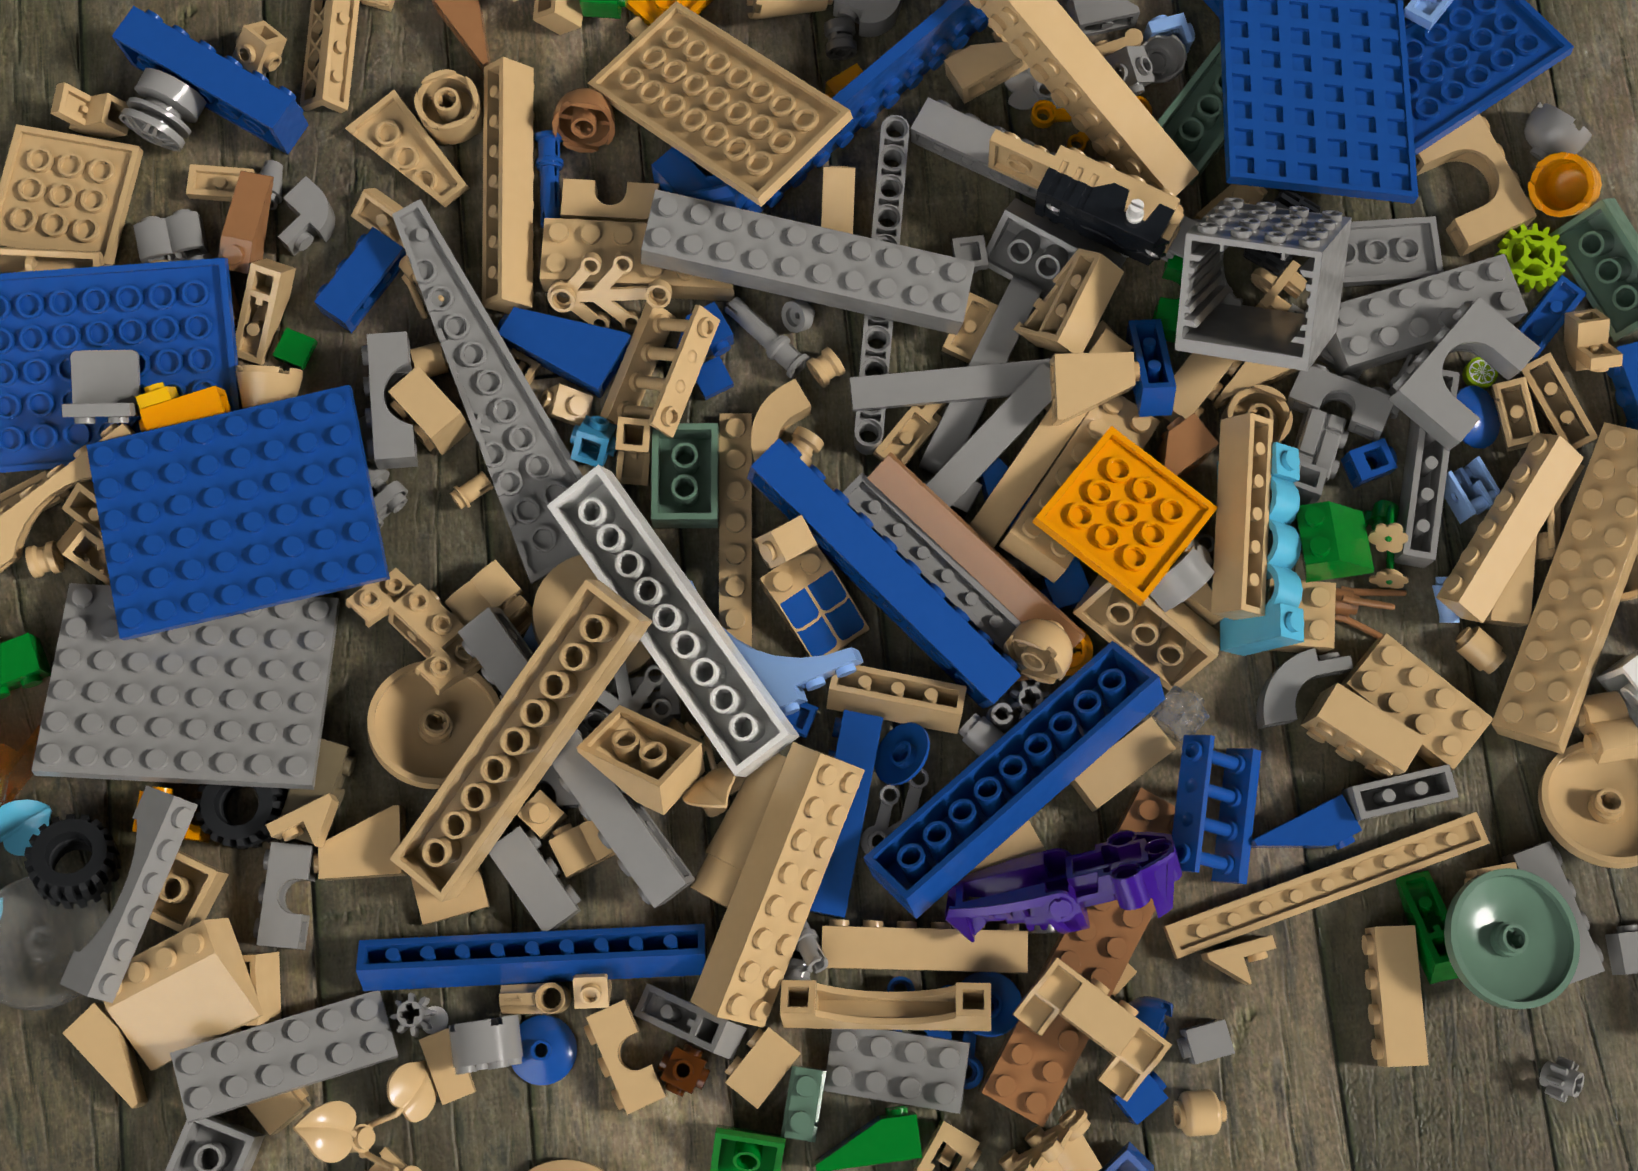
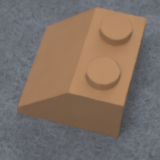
M1195 413L1186 419L1181 415L1166 427L1168 430L1161 435L1163 441L1157 448L1156 460L1182 479L1204 463L1219 443Z

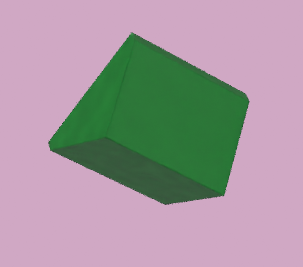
M717 1125L710 1171H781L786 1138L781 1137L779 1134Z

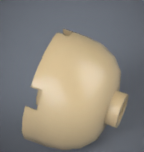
M1030 619L1021 623L1010 634L1004 643V653L1026 667L1025 670L1022 669L1021 671L1025 676L1041 683L1054 684L1058 678L1059 681L1063 679L1071 665L1073 645L1064 628L1058 622Z

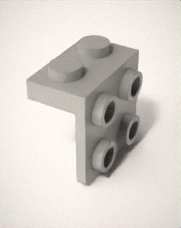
M81 350L71 353L73 404H62V417H74V424L96 423L95 417H108V423H129V416H141L135 396L141 395L140 363L137 351Z

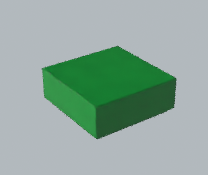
M286 327L272 356L276 360L304 371L318 342L312 337Z

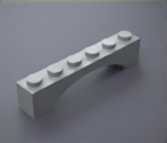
M146 785L132 817L137 820L136 844L132 864L123 890L112 912L98 933L80 952L74 950L60 985L84 996L113 1003L198 804Z

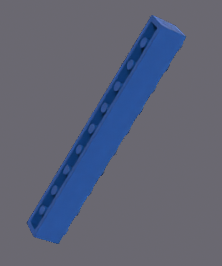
M705 924L359 940L356 973L363 991L569 982L573 980V976L576 974L605 973L608 975V980L701 975L706 963L707 941Z

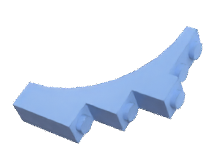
M723 627L785 716L796 713L800 710L799 705L808 701L803 690L804 688L807 691L818 689L826 684L825 679L836 674L838 678L848 676L857 671L855 666L864 663L860 651L853 647L828 655L803 658L771 655L741 642Z

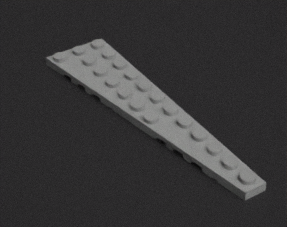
M421 199L393 213L392 216L532 585L546 577L558 564L574 556L581 555L547 505L581 479L583 475L574 460L570 459L571 455L426 207ZM442 295L444 301H439L438 296Z

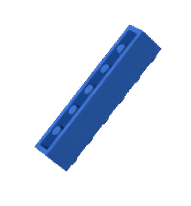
M844 710L842 718H835L832 737L838 738L836 751L829 750L828 755L860 767L865 772L810 909L811 913L845 919L884 717Z

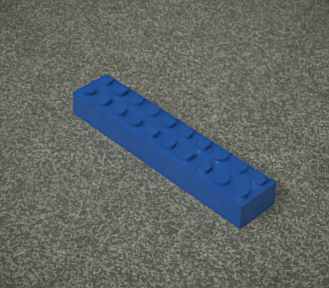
M778 438L751 465L747 479L789 520L802 515L820 550L956 684L967 686L966 694L982 709L994 705L1021 677V674L1016 670L1018 668L1017 663L1005 653L1000 655L992 647L994 641L984 631L979 630L977 632L968 623L970 618L958 606L952 608L944 600L946 597L945 593L935 583L931 582L928 584L920 576L922 571L910 559L904 561L896 553L898 550L897 546L887 536L883 535L880 537L872 529L874 524L862 512L856 514L848 506L850 503L849 499L839 489L835 488L832 490L824 482L826 478L814 465L808 467L800 459L802 456L801 452L791 442L787 441L784 443Z
M1114 641L1110 642L863 858L873 878L917 919L1163 702L1165 696L1160 677Z

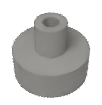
M796 299L784 304L781 317L784 326L790 332L798 333L808 330L812 326L815 310L808 302Z

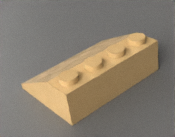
M229 918L202 920L132 957L113 1003L103 1001L108 1013L151 1071L172 1062L171 1052L217 1039L264 1015Z

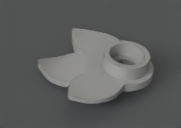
M1030 68L1004 82L1008 90L1013 92L1009 97L1008 104L1016 109L1029 110L1040 100H1048L1054 104L1051 92L1048 95L1040 93V89L1047 88L1043 83H1039L1033 78Z

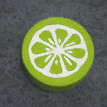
M1476 357L1466 364L1462 376L1467 386H1478L1485 390L1496 381L1498 372L1482 358Z

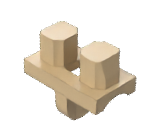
M1292 260L1279 277L1262 267L1256 268L1251 274V281L1258 289L1265 293L1256 307L1288 311L1292 305L1278 296V294L1283 289L1293 298L1297 299L1306 288L1307 280L1297 272L1301 265Z

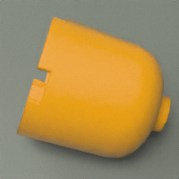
M1566 152L1551 154L1539 161L1528 182L1529 198L1536 209L1549 216L1559 218L1579 215L1593 206L1599 198L1602 187L1600 173L1592 162L1577 154Z

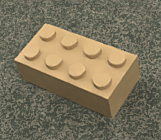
M1387 633L1375 640L1341 683L1342 686L1425 737L1426 739L1418 750L1417 755L1433 768L1449 764L1451 771L1454 770L1494 719Z

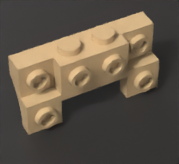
M397 568L389 572V580L364 585L346 599V607L354 609L365 620V625L368 628L389 615L388 622L426 658L416 667L415 673L418 676L422 675L435 688V693L438 696L460 680L472 677L482 668L476 657L470 656L462 646V641L464 640L458 631L464 625L460 618L453 612L450 613L442 605L439 596L434 591L426 590L420 583L415 586Z
M1054 957L1012 1015L1040 1036L1043 1035L1055 1017L1060 1015L1113 1056L1097 1080L1128 1102L1147 1075L1160 1063L1172 1044L1136 1018L1139 1012L1129 1003L1122 999L1117 1003L1107 996L1110 989L1100 981L1092 978L1089 982L1059 958Z

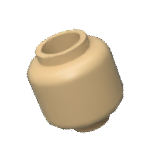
M1210 1089L1184 1091L1180 1094L1178 1100L1173 1103L1172 1109L1175 1126L1177 1129H1181L1188 1137L1215 1135L1219 1132L1222 1122H1225L1227 1119V1109L1224 1101H1219L1216 1093Z

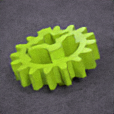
M1533 223L1529 229H1527L1525 224L1520 225L1516 231L1511 229L1505 235V238L1498 243L1497 246L1501 250L1494 255L1495 257L1505 254L1518 287L1524 285L1525 293H1529L1534 286L1538 292L1543 291L1547 286L1551 287L1558 281L1557 278L1565 272L1562 266L1568 261L1567 257L1561 256V253L1566 249V245H1557L1556 243L1560 236L1558 234L1553 237L1549 236V227L1539 231L1537 223Z

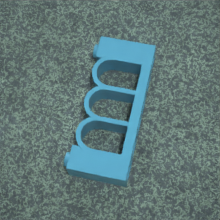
M1273 442L1270 489L1272 490V499L1269 512V534L1273 535V545L1267 556L1266 580L1273 578L1274 591L1271 599L1265 605V616L1239 620L1224 618L1220 621V651L1241 656L1304 642L1303 609L1298 608L1302 600L1303 588L1301 579L1296 572L1291 570L1299 559L1302 545L1300 534L1296 528L1290 525L1295 520L1300 506L1299 490L1293 483L1300 481L1299 449L1279 442ZM1217 461V484H1218V464H1219V461Z

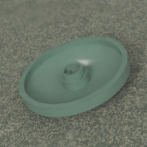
M1497 869L1482 873L1469 880L1459 889L1450 903L1444 927L1446 951L1458 978L1478 998L1499 1008L1521 1010L1545 1005L1557 998L1568 987L1579 963V930L1568 903L1546 880L1524 870Z

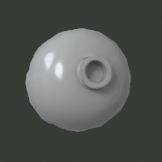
M1538 102L1530 113L1524 129L1526 141L1532 147L1530 154L1540 161L1548 155L1560 152L1578 154L1591 139L1592 134L1585 126H1582L1580 130L1575 128L1574 121L1576 119L1551 104L1545 103L1542 105L1541 102Z

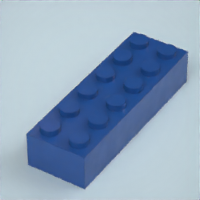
M135 6L131 8L112 35L131 65L143 72L145 68H153L174 76L196 90L205 99V107L285 154L288 155L309 126L303 115L304 110L297 104L296 96L293 92L283 86L279 88L269 84L270 81L264 75L255 70L252 73L243 69L239 61L229 55H226L225 58L220 56L207 42L203 40L199 42L194 41L181 27L166 25L163 23V19L153 11L147 9L144 12Z

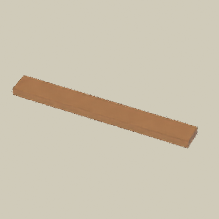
M891 452L867 477L870 482L1022 623L1030 619L1056 621L1064 628L1073 648L1085 638L1086 634Z

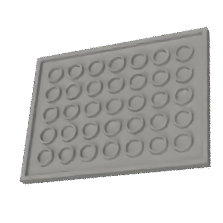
M69 583L31 771L35 776L314 790L340 608L339 598L311 597L124 641L119 637L111 585Z

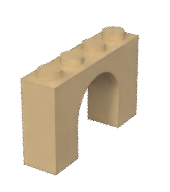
M1478 114L1415 155L1417 175L1445 163L1457 161L1476 167L1488 182L1490 193L1488 203L1455 218L1446 229L1460 257L1504 238L1511 229L1516 231L1522 224H1525L1527 227L1536 218L1534 204L1529 197H1526L1520 186L1518 174L1511 170L1505 159L1504 149L1499 143H1496L1490 132V125L1487 119L1481 116V114Z

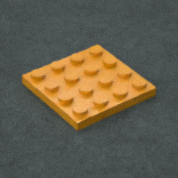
M1111 426L1037 514L1032 523L1141 606L1218 507Z

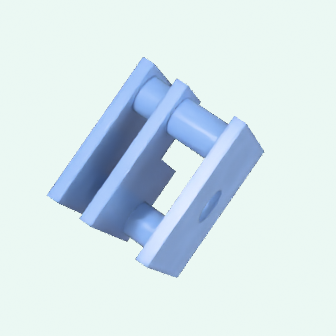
M1478 456L1464 468L1461 467L1454 473L1452 470L1447 473L1444 498L1461 524L1473 515H1479L1486 509H1490L1496 496L1501 491L1481 457Z

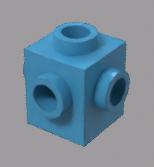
M586 415L581 425H575L572 431L570 443L574 444L570 459L594 467L598 464L603 467L609 456L614 457L616 454L615 433L617 425L609 423L606 418L601 416L590 417Z

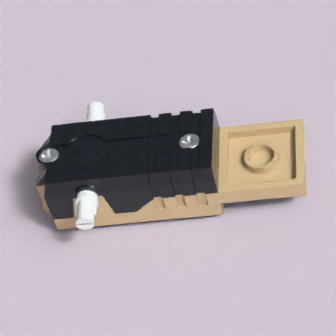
M995 129L990 138L988 167L1037 189L1036 215L1046 216L1051 222L1061 223L1065 228L1071 231L1074 229L1078 231V234L1119 252L1123 257H1130L1147 266L1154 260L1158 261L1166 256L1172 242L1180 231V224L1184 217V210L1180 205L1181 199L1177 198L1172 191L1166 188L1157 189L1146 184L1141 177L1134 174L1126 175L1116 170L1112 164L1106 161H1095L1087 157L1083 151L1074 147L1067 148L1060 145L1054 156L1045 147L1040 145L1032 146L1025 143L1012 132L1006 131L1003 133Z

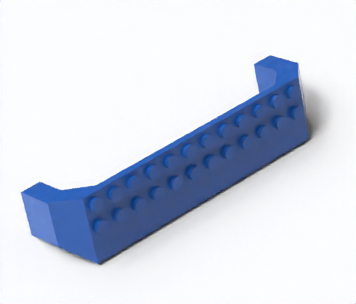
M948 0L832 97L833 100L851 111L853 119L762 207L715 175L705 176L687 156L673 147L651 164L654 183L659 184L661 191L761 213L768 206L772 208L781 201L784 196L783 193L791 186L793 188L798 187L806 179L807 173L815 166L817 168L823 166L836 148L847 146L853 139L855 132L861 127L863 129L868 128L876 120L877 114L884 108H892L905 90H912L917 87L922 81L924 74L930 69L933 71L937 70L944 63L946 56L950 52L962 49L968 42L969 36L975 31H983L988 26L989 18L981 9L974 7L969 0Z

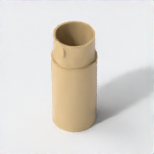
M779 753L746 777L705 853L708 855L695 876L696 880L690 886L693 890L725 908L729 905L785 763L786 757Z

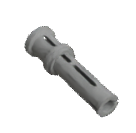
M735 297L729 302L732 308L726 306L725 313L731 316L766 349L767 358L777 361L787 371L786 375L789 378H794L806 367V361L810 357L805 353L801 354L792 346L789 337L779 336L741 298Z

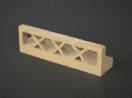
M311 0L300 107L303 110L310 111L324 106L338 113L348 111L360 0H326L323 9V0ZM316 88L315 97H312L313 91Z

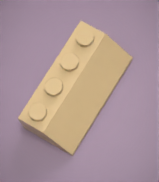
M1100 575L1097 576L1073 610L1074 615L1109 643L1114 641L1160 677L1161 685L1172 694L1218 657L1220 633L1183 602L1164 612L1149 595L1143 604L1139 606Z

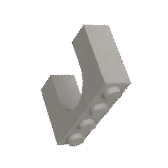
M1481 297L1477 298L1470 305L1464 302L1452 315L1456 321L1450 328L1444 325L1432 338L1436 343L1430 351L1426 348L1423 349L1413 360L1412 364L1416 366L1410 374L1405 371L1394 382L1392 387L1396 391L1388 399L1448 451L1466 437L1480 418L1448 390L1443 379V364L1446 356L1457 351L1473 353L1487 362L1504 378L1510 380L1522 371L1540 349L1537 344Z

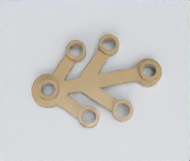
M620 251L616 254L611 268L593 288H580L590 275H595L599 272L602 265L601 257L594 252H590L584 255L581 267L568 281H556L549 287L547 299L554 310L558 312L572 311L588 324L609 328L611 320L608 314H610L622 324L624 330L634 332L637 324H629L626 319L633 318L638 323L641 316L640 313L635 310L627 311L615 301L646 300L650 306L660 309L670 303L673 291L671 285L662 279L653 280L648 286L612 287L623 274L630 272L633 267L634 257L627 251ZM625 259L629 262V265L623 266L618 260ZM592 260L597 264V266L590 267L587 265L586 261ZM661 288L665 291V293L658 294L655 292L654 289ZM559 292L567 293L569 297L563 298L559 295ZM583 302H594L607 313L602 311L595 313ZM595 320H603L606 325H597Z
M1072 1108L1059 1118L1058 1125L1044 1131L1041 1126L1035 1127L1025 1137V1141L1031 1149L1021 1154L1012 1149L1002 1156L999 1164L1005 1171H1038L1044 1160L1048 1163L1053 1162L1063 1153L1064 1146L1068 1140L1074 1141L1087 1131L1091 1124L1087 1119L1088 1114L1084 1109L1076 1111Z

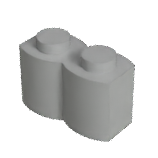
M181 209L166 218L149 216L133 225L139 258L142 263L154 260L184 261L193 256L210 254L203 220L197 211Z

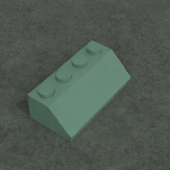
M1615 198L1602 199L1550 233L1549 236L1553 237L1558 234L1560 238L1556 241L1557 245H1566V249L1561 253V256L1568 258V261L1565 263L1580 288L1587 293L1585 296L1593 309H1598L1610 318L1609 334L1613 341L1616 342L1638 331V234Z

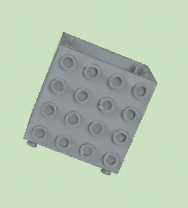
M1235 197L1225 198L1224 201L1221 200L1186 233L1175 350L1308 371L1337 332L1352 217H1344L1342 212L1335 210H1325L1322 214L1309 212V208L1304 206H1291L1289 209L1276 208V204L1272 202H1257L1256 205L1245 204L1243 199ZM1229 246L1276 252L1282 253L1281 260L1284 261L1290 254L1309 257L1299 269L1303 277L1310 278L1305 284L1306 291H1310V295L1307 297L1309 308H1306L1305 314L1242 305L1243 299L1236 298L1232 288L1226 281L1223 265L1224 251Z

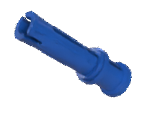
M552 130L540 131L535 134V142L538 143V158L535 160V166L540 171L541 228H544V218H560L559 171L564 166V161L560 158V143L563 140H561L562 137L558 132L557 137H555Z

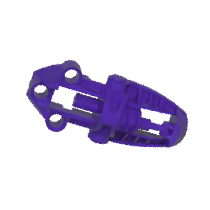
M1125 830L1112 834L1104 843L1096 844L1093 851L1071 855L1065 849L1054 848L984 868L966 875L948 891L945 920L970 942H974L975 935L985 926L987 921L1006 920L1007 924L1025 923L1028 931H1033L1035 925H1039L1044 931L1047 930L1048 924H1051L1055 930L1062 934L1089 929L1090 922L1086 907L1118 900L1121 909L1136 910L1147 905L1152 898L1159 919L1173 909L1174 882L1182 876L1172 835ZM969 897H982L974 900L969 899Z

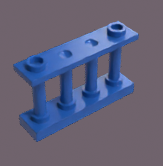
M1184 735L1172 839L1182 872L1199 873L1200 865L1213 868L1211 881L1247 885L1262 751L1254 748H1227L1226 754L1213 750L1215 740L1213 735ZM1212 764L1224 767L1222 787L1209 784ZM1208 798L1220 801L1218 821L1206 818ZM1204 831L1217 834L1215 854L1202 851Z

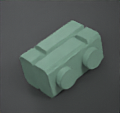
M792 1065L781 1137L808 1142L816 1141L826 1070Z

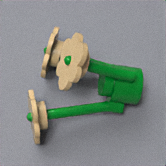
M1387 500L1375 502L1372 511H1364L1365 525L1367 527L1370 524L1373 530L1368 534L1369 542L1376 545V549L1380 552L1387 550L1386 569L1370 576L1369 582L1377 584L1380 588L1390 587L1399 589L1409 582V578L1394 569V553L1402 551L1403 544L1408 541V535L1403 533L1402 525L1397 523L1400 510L1398 505Z

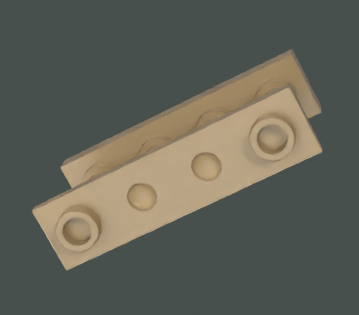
M646 301L600 416L606 418L609 423L616 425L618 417L649 419L647 424L667 437L673 438L720 320L701 305H695L690 319H676L666 309L654 308ZM670 331L684 332L678 349L664 348ZM658 360L672 361L666 378L652 377ZM646 389L660 391L654 408L640 406Z

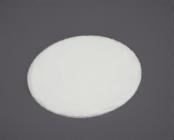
M439 1006L428 1007L430 1010L437 1011V1014L430 1016L428 1023L431 1024L432 1029H422L428 1034H434L446 1029L449 1021L447 1012Z

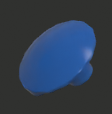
M1466 386L1458 390L1457 399L1480 418L1463 439V442L1473 448L1484 449L1490 446L1497 438L1500 429L1494 399L1487 391L1478 386Z

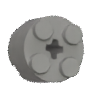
M518 1014L448 1025L453 1068H455L456 1075L522 1064L523 1049Z

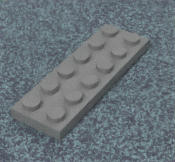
M380 991L365 993L170 1053L188 1124L398 1058V1052Z

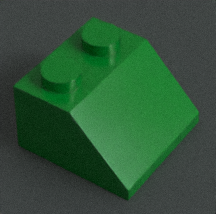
M1331 501L1299 506L1296 516V528L1300 534L1302 544L1301 556L1306 583L1374 573L1363 511Z

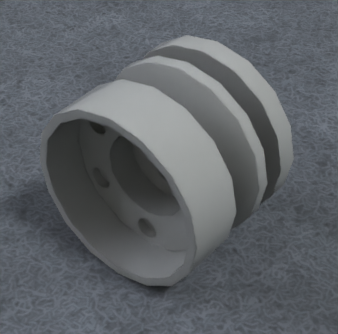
M145 68L134 88L143 99L130 97L126 103L129 108H124L119 118L129 129L148 142L180 152L186 143L183 138H188L191 133L190 128L183 121L196 123L206 105V101L196 90L174 76L153 68Z

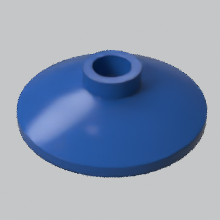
M908 722L896 726L883 738L877 749L874 765L880 780L888 785H901L918 774L924 766L930 750V739L927 731L919 724Z
M977 972L969 975L962 981L963 983H991V1008L993 1010L991 1012V1031L971 1032L984 1037H997L1008 1033L1015 1027L1018 1019L1012 1013L1022 1001V997L1018 988L1010 979L996 972Z
M549 1015L534 1016L520 1024L523 1049L522 1064L511 1065L513 1070L524 1081L534 1085H550L563 1079L574 1066L577 1057V1041L571 1028L559 1018ZM540 1043L545 1044L548 1049L544 1057H539L535 1053V1048Z

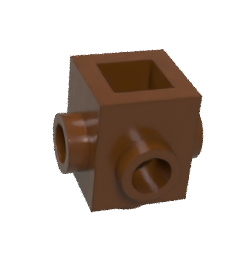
M687 1043L684 1044L683 1048L675 1046L673 1052L666 1050L658 1067L659 1070L663 1071L660 1079L667 1082L664 1088L681 1097L684 1096L685 1092L692 1094L696 1087L702 1090L711 1071L705 1068L708 1060L702 1058L704 1051ZM685 1063L689 1066L690 1073L687 1077H681L677 1074L679 1064Z

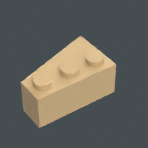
M1079 248L1053 279L1056 285L1043 300L1040 297L1033 304L1036 308L1024 324L1019 321L1013 330L1040 348L1062 354L1083 353L1124 271L1102 253Z

